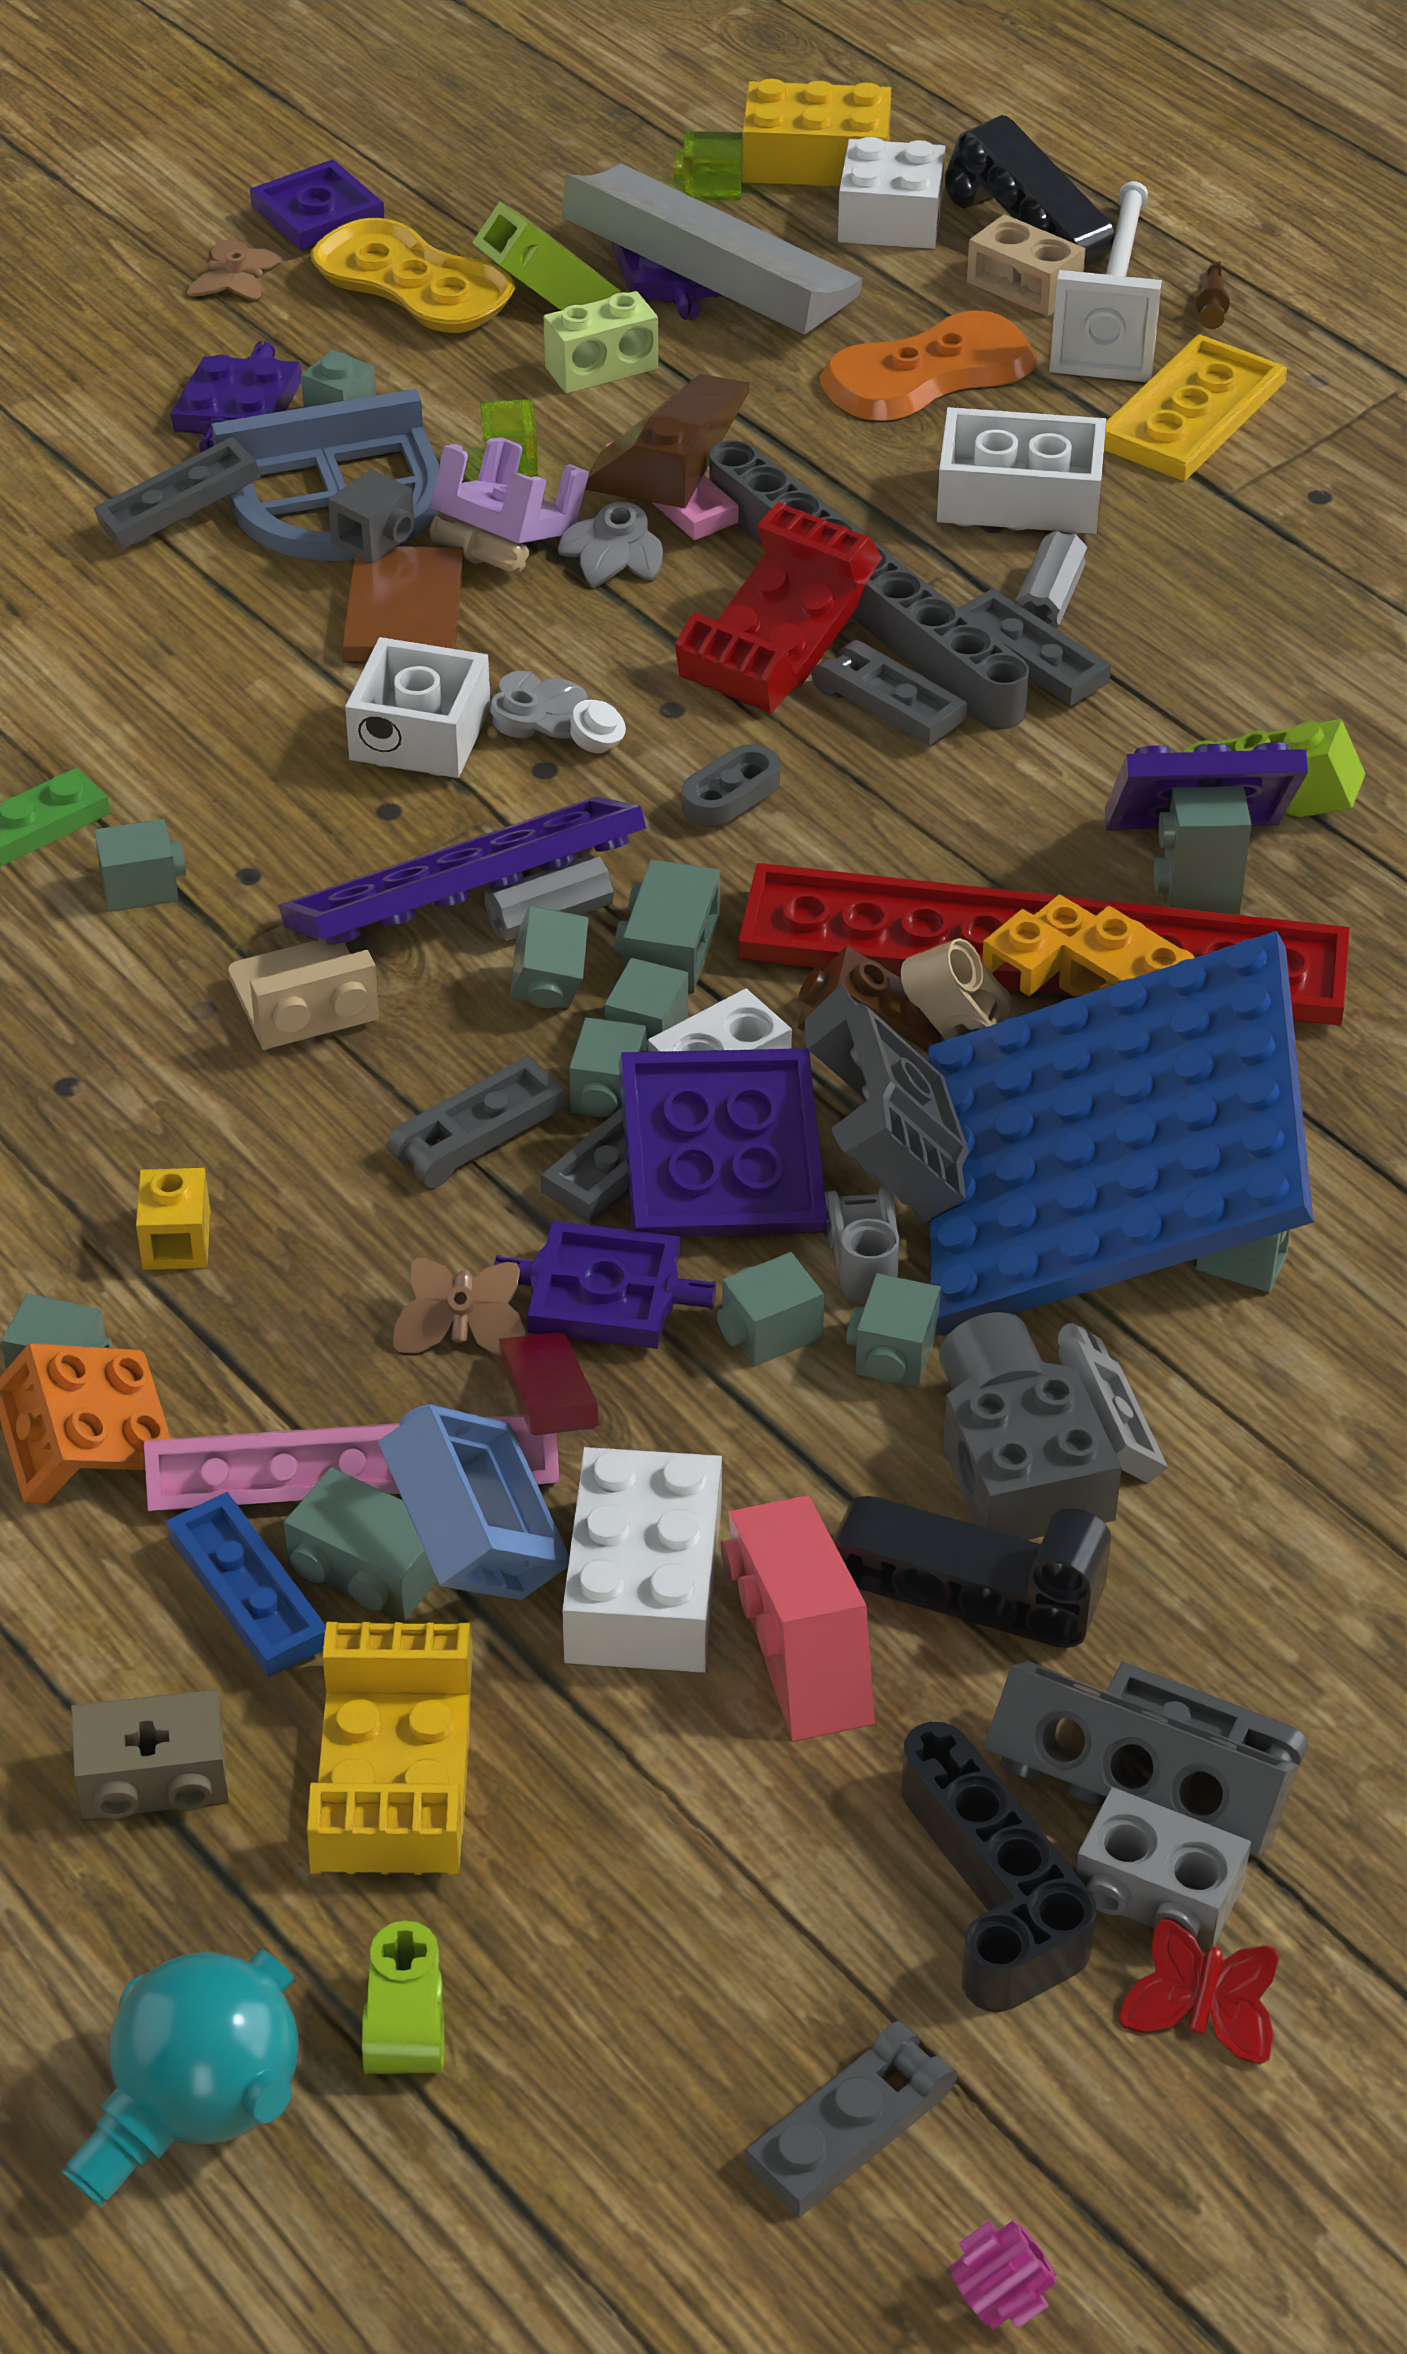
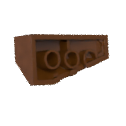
M699 374L600 452L589 471L585 490L686 508L709 466V451L714 445L723 441L749 393V383Z

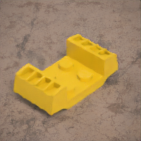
M326 1622L322 1656L326 1699L318 1783L311 1782L308 1809L307 1836L310 1874H322V1872H347V1874H355V1872H381V1874L388 1875V1873H414V1875H422V1873H448V1875H459L461 1842L464 1829L473 1654L470 1623L402 1624V1622H395V1624Z

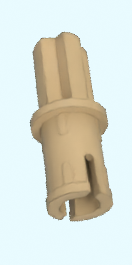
M440 512V516L443 519H440L438 516H435L430 527L432 542L445 547H463L464 556L467 561L473 564H480L484 561L508 572L513 571L515 573H519L525 568V561L529 556V550L526 545L515 543Z

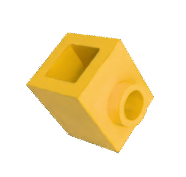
M205 1168L140 1170L136 1229L142 1270L207 1268L211 1212Z

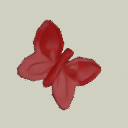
M1162 1919L1154 1928L1151 1949L1155 1972L1139 1979L1125 1997L1119 2015V2020L1123 2027L1145 2034L1174 2028L1192 2010L1188 2028L1195 2034H1203L1207 2028L1209 2014H1211L1216 2039L1236 2058L1259 2065L1267 2062L1270 2059L1274 2034L1271 2015L1260 1998L1274 1980L1280 1959L1277 1950L1268 1945L1241 1948L1223 1960L1221 1949L1213 1946L1204 1955L1192 1934L1173 1920Z

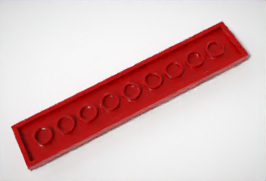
M756 863L738 941V959L825 969L848 946L866 958L876 961L896 976L901 977L902 963L906 958L961 938L968 941L975 948L982 961L983 941L1021 909L1035 915L1058 895ZM1064 896L1095 916L1107 906H1111L1132 920L1142 923L1147 929L1180 949L1187 950L1195 958L1235 945L1243 940L1253 939L1277 931L1286 947L1293 1021L1342 1025L1350 927ZM1008 962L1003 963L992 973L997 981L1007 990H1020L1021 971ZM1060 971L1035 991L1072 996L1059 988Z

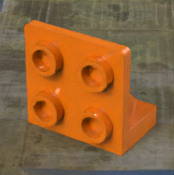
M29 1343L0 1376V1422L23 1503H48L79 1468L145 1470L144 1442L146 1440L171 1439L146 1355L141 1350Z

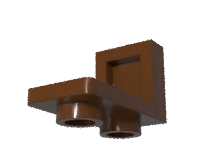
M848 946L823 971L818 968L814 969L808 975L799 991L798 999L803 1002L797 1028L804 1031L807 1016L842 984L858 1004L862 1002L897 1034L929 1052V1046L940 1041L941 1034L920 1008L914 1005L906 995L901 978L883 968L876 961L866 958Z

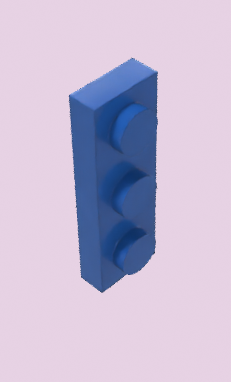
M228 1492L166 1520L170 1541L268 1678L323 1651L326 1625Z

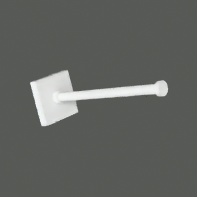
M1127 182L1119 191L1118 202L1121 209L1106 275L1059 270L1049 372L1148 382L1152 377L1162 280L1126 277L1139 213L1145 207L1148 199L1146 187L1139 182Z

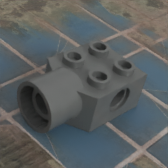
M1003 1312L987 1313L973 1317L957 1326L945 1338L939 1351L941 1366L952 1389L946 1395L943 1450L975 1525L1029 1540L1043 1537L1053 1514L1062 1509L1074 1508L1094 1514L1104 1523L1115 1521L1122 1467L1076 1367L1042 1362L1025 1323L1015 1315Z

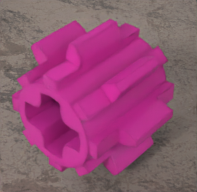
M1015 2219L999 2231L989 2220L959 2242L964 2254L961 2256V2259L950 2266L953 2271L951 2276L967 2304L985 2325H990L992 2330L1008 2318L1018 2329L1049 2306L1043 2294L1058 2283L1055 2279L1056 2273L1038 2243L1021 2224H1017Z

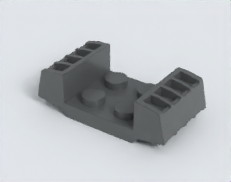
M841 984L807 1016L804 1027L807 1049L866 1100L864 1104L832 1127V1134L845 1154L849 1157H854L867 1173H873L884 1188H890L904 1205L908 1204L923 1222H926L966 1199L962 1166L969 1153V1149L945 1078L862 1002L858 1004Z

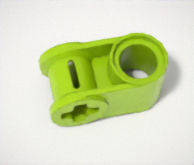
M407 1920L393 1922L382 1928L372 1940L369 1960L368 2002L364 2004L362 2053L365 2074L443 2072L444 2009L442 2002L443 1985L439 1971V1949L434 1934L429 1928L419 1922Z

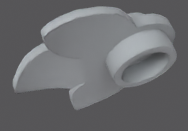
M626 501L610 503L603 507L595 518L577 522L569 527L561 537L558 547L560 555L580 557L582 572L590 587L593 588L600 586L625 567L642 579L654 581L660 572L663 561L662 544L657 537L648 531L646 513L638 505Z
M514 671L503 676L498 684V693L492 697L490 712L493 715L492 723L501 733L515 738L531 737L536 733V730L554 738H572L570 734L571 713L579 702L587 700L588 694L581 686L569 680L551 678L541 682L531 671Z

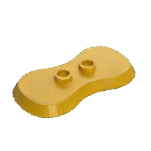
M363 218L346 223L324 236L311 251V261L331 284L343 289L387 298L404 307L425 327L440 332L461 333L485 324L503 309L515 289L513 278L501 267L487 261L456 256L440 251L429 245L410 227L389 219Z

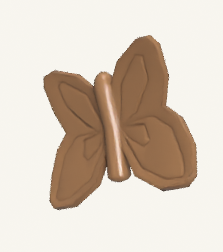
M235 239L221 240L215 244L211 251L214 260L208 263V270L210 272L203 274L190 284L186 294L189 297L228 289L248 300L258 301L261 297V287L256 278L262 277L264 270H270L280 265L283 257L279 253L267 249H249L246 243Z
M425 1257L416 1258L411 1263L410 1284L416 1299L403 1308L394 1326L393 1347L402 1353H420L440 1343L452 1323L451 1339L456 1343H464L467 1340L469 1324L477 1344L500 1357L499 1339L526 1336L519 1314L509 1305L518 1286L520 1275L518 1265L513 1262H504L482 1270L474 1279H472L468 1270L463 1269L455 1279L446 1266Z

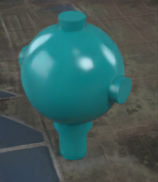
M260 1948L248 1962L232 1955L216 1952L184 1954L157 1965L145 1975L138 1976L129 1982L120 1996L119 2009L112 2024L109 2043L110 2067L117 2088L100 2106L105 2114L95 2124L97 2129L65 2164L66 2167L62 2168L60 2172L90 2200L102 2208L103 2202H107L138 2165L143 2167L151 2156L159 2160L175 2141L197 2145L224 2142L251 2131L261 2123H269L278 2118L284 2112L291 2099L292 2090L290 2085L298 2060V2030L292 2009L283 1994L295 1980L292 1973L270 1953Z

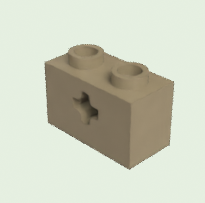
M217 1689L71 1706L74 1777L82 1820L102 1817L121 1819L132 1814L171 1809L191 1811L206 1805L229 1803L224 1733Z

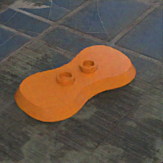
M974 310L951 315L926 332L897 341L863 343L849 346L832 357L822 370L819 379L820 385L827 397L848 414L868 421H890L910 416L935 399L949 393L966 389L999 387L1017 382L1035 369L1037 358L1024 334L1012 322L993 312Z

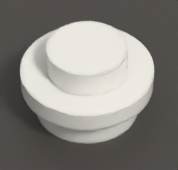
M581 701L575 706L570 716V734L578 746L592 753H604L610 748L617 746L626 732L625 722L621 715L612 705L603 701Z

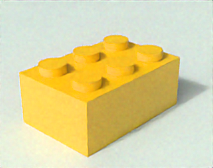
M765 79L760 82L749 81L743 127L742 183L840 187L849 139L860 140L865 137H876L889 142L892 87H879L874 83H860L854 86L832 85L826 81H812L808 84L784 83L778 79Z

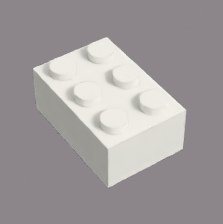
M947 407L939 469L937 522L954 523L958 526L983 525L1007 527L1012 530L1038 529L1057 530L1066 534H1097L1106 418Z
M584 1447L562 1610L564 1663L705 1673L721 1518L722 1456Z

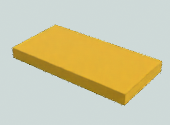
M1198 334L1106 421L1104 451L1185 482L1286 382L1287 367Z

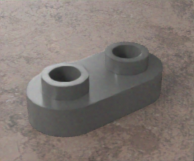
M742 745L730 750L695 772L684 781L682 786V810L685 816L695 823L714 827L729 822L778 789L781 770L779 756L765 746Z

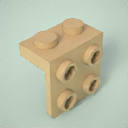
M318 939L231 963L228 968L229 980L262 1050L379 1019L376 965L368 950L350 954L345 942L327 945L325 939Z

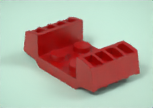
M777 502L757 525L765 555L720 617L714 620L694 612L675 642L679 677L695 681L706 688L709 687L717 690L723 695L739 699L745 704H751L770 714L773 713L793 688L801 687L812 669L820 661L859 606L863 589L882 559L870 536L836 525L802 510L789 507L781 502Z

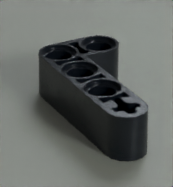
M1000 115L960 134L944 178L945 188L953 203L961 208H967L992 196L1012 218L1084 247V267L1111 254L1115 236L1111 223L1008 116Z
M861 1496L850 1502L833 1542L858 1589L1051 1646L1070 1648L1076 1647L1083 1642L1106 1585L1111 1534L1106 1524L1094 1514L1080 1509L1068 1508L1053 1514L1042 1543L1039 1544L879 1497Z
M931 1721L916 1726L908 1733L904 1741L901 1796L912 1814L988 1910V1912L980 1915L970 1924L965 1935L962 1989L967 1999L976 2007L992 2012L1007 2011L1077 1975L1087 1966L1092 1951L1096 1902L1091 1892L959 1729L945 1722ZM1010 1873H1020L1025 1876H1015ZM1051 1927H1063L1068 1930H1056ZM988 1960H1001L1006 1962V1964H994Z

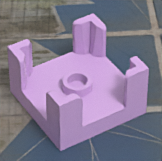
M503 437L489 439L486 444L479 479L463 483L462 480L468 457L467 452L463 451V447L457 444L445 445L430 508L518 544L561 536L578 521L589 471L571 464L565 465L555 503L543 498L546 486L545 479L538 476L528 477L517 473L522 454V446Z

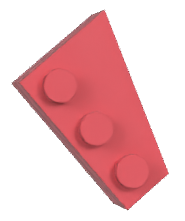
M806 1495L728 1511L731 1539L721 1541V1554L725 1573L730 1582L738 1581L743 1612L747 1619H751L792 1742L874 1725L867 1605L810 1496Z

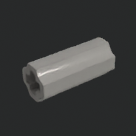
M1056 530L1043 538L1015 601L1018 605L1055 629L1060 625L1086 564L1084 554L1087 546L1076 534L1068 535Z
M591 854L576 859L574 863L567 866L545 870L524 877L515 884L485 891L484 905L489 916V923L498 939L504 938L505 941L516 938L529 905L582 915L612 904L614 890L606 865L600 856L595 858Z

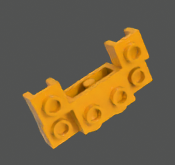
M1059 894L1035 915L1021 909L983 941L982 962L991 973L1005 962L1021 971L1020 991L1028 996L1033 994L1060 971L1059 988L1076 998L1118 984L1123 980L1133 979L1195 957L1187 950L1180 949L1147 929L1142 923L1132 920L1111 906H1107L1095 916Z

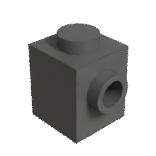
M373 469L328 499L332 544L370 563L375 562L415 533L412 488Z

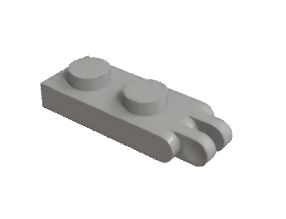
M1074 1323L1066 1324L1058 1334V1343L1060 1345L1058 1356L1062 1365L1076 1367L1122 1470L1147 1483L1151 1482L1168 1466L1120 1364L1110 1358L1101 1338L1086 1332Z

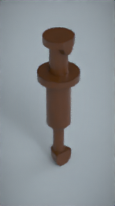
M1221 261L1215 262L1208 267L1207 273L1209 276L1205 278L1204 288L1199 292L1196 299V307L1200 313L1201 324L1208 329L1219 328L1224 323L1225 314L1230 305L1229 295L1224 289Z

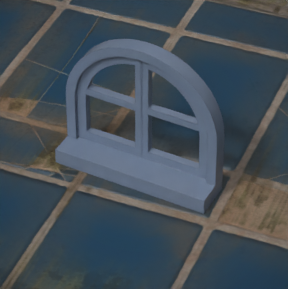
M417 389L211 423L213 445L215 446L233 436L254 458L260 475L311 466L317 467L326 490L325 492L260 503L253 483H250L239 492L227 496L232 513L241 529L257 543L278 553L317 561L354 559V554L332 544L331 532L302 529L274 517V515L329 506L328 499L346 487L337 464L340 461L402 451L412 476L394 480L412 488L415 533L397 546H401L419 535L429 526L438 513L437 510L430 508L439 463L423 428L422 403Z

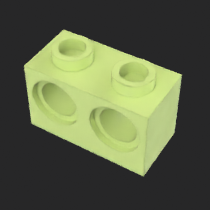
M637 291L617 293L604 300L584 305H571L564 310L544 315L545 367L565 393L658 369V316Z

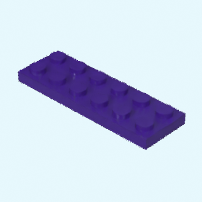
M596 796L279 904L278 907L285 928L305 934L307 938L325 939L327 945L340 944L361 935L359 927L376 921H380L381 926L395 925L408 921L415 917L414 908L434 902L436 907L450 906L467 900L470 897L469 889L487 883L489 888H501L515 884L523 879L522 871L539 865L542 866L543 870L567 866L576 861V852L594 847L597 852L622 847L629 843L628 834L646 829V824L640 805Z

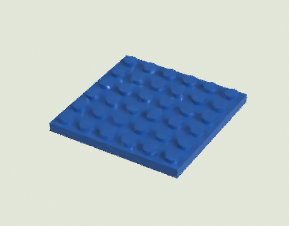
M1277 931L1253 939L1243 940L1235 945L1193 959L1183 960L1175 965L1133 979H1126L1118 984L1076 998L1066 999L1058 1004L1019 1017L1009 1018L1003 1022L929 1046V1063L945 1078L969 1149V1153L962 1166L966 1199L930 1219L931 1285L941 1286L937 1329L942 1336L950 1334L963 1322L979 1315L995 1312L1016 1314L1314 1223L1286 947Z

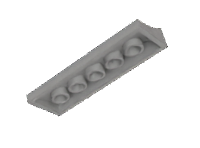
M622 163L594 175L581 176L567 173L565 175L561 217L804 335L860 296L863 278Z

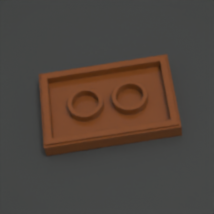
M396 546L373 563L354 555L342 644L343 662L367 663L379 637L455 649L464 569L463 547Z

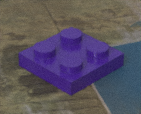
M334 159L250 188L251 206L301 250L314 247L328 233L351 221L363 218L385 219L384 202Z

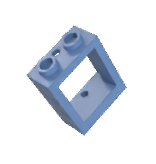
M428 1404L406 1413L400 1419V1426L378 1442L440 1586L522 1600L568 1567L569 1554L510 1423Z

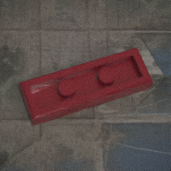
M564 1331L499 1339L500 1361L530 1434L536 1436L595 1429L596 1426H599L598 1404Z

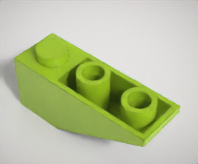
M499 201L472 242L497 264L560 310H564L571 305H584L604 300L621 292L537 224Z
M1342 719L1321 723L1307 721L1294 728L1272 732L1253 731L1239 738L1217 742L1204 740L1190 747H1185L1183 751L1194 752L1196 747L1207 744H1224L1229 746L1230 751H1253L1255 746L1270 742L1286 743L1289 745V750L1307 749L1308 773L1285 813L1295 817L1352 809L1366 774Z

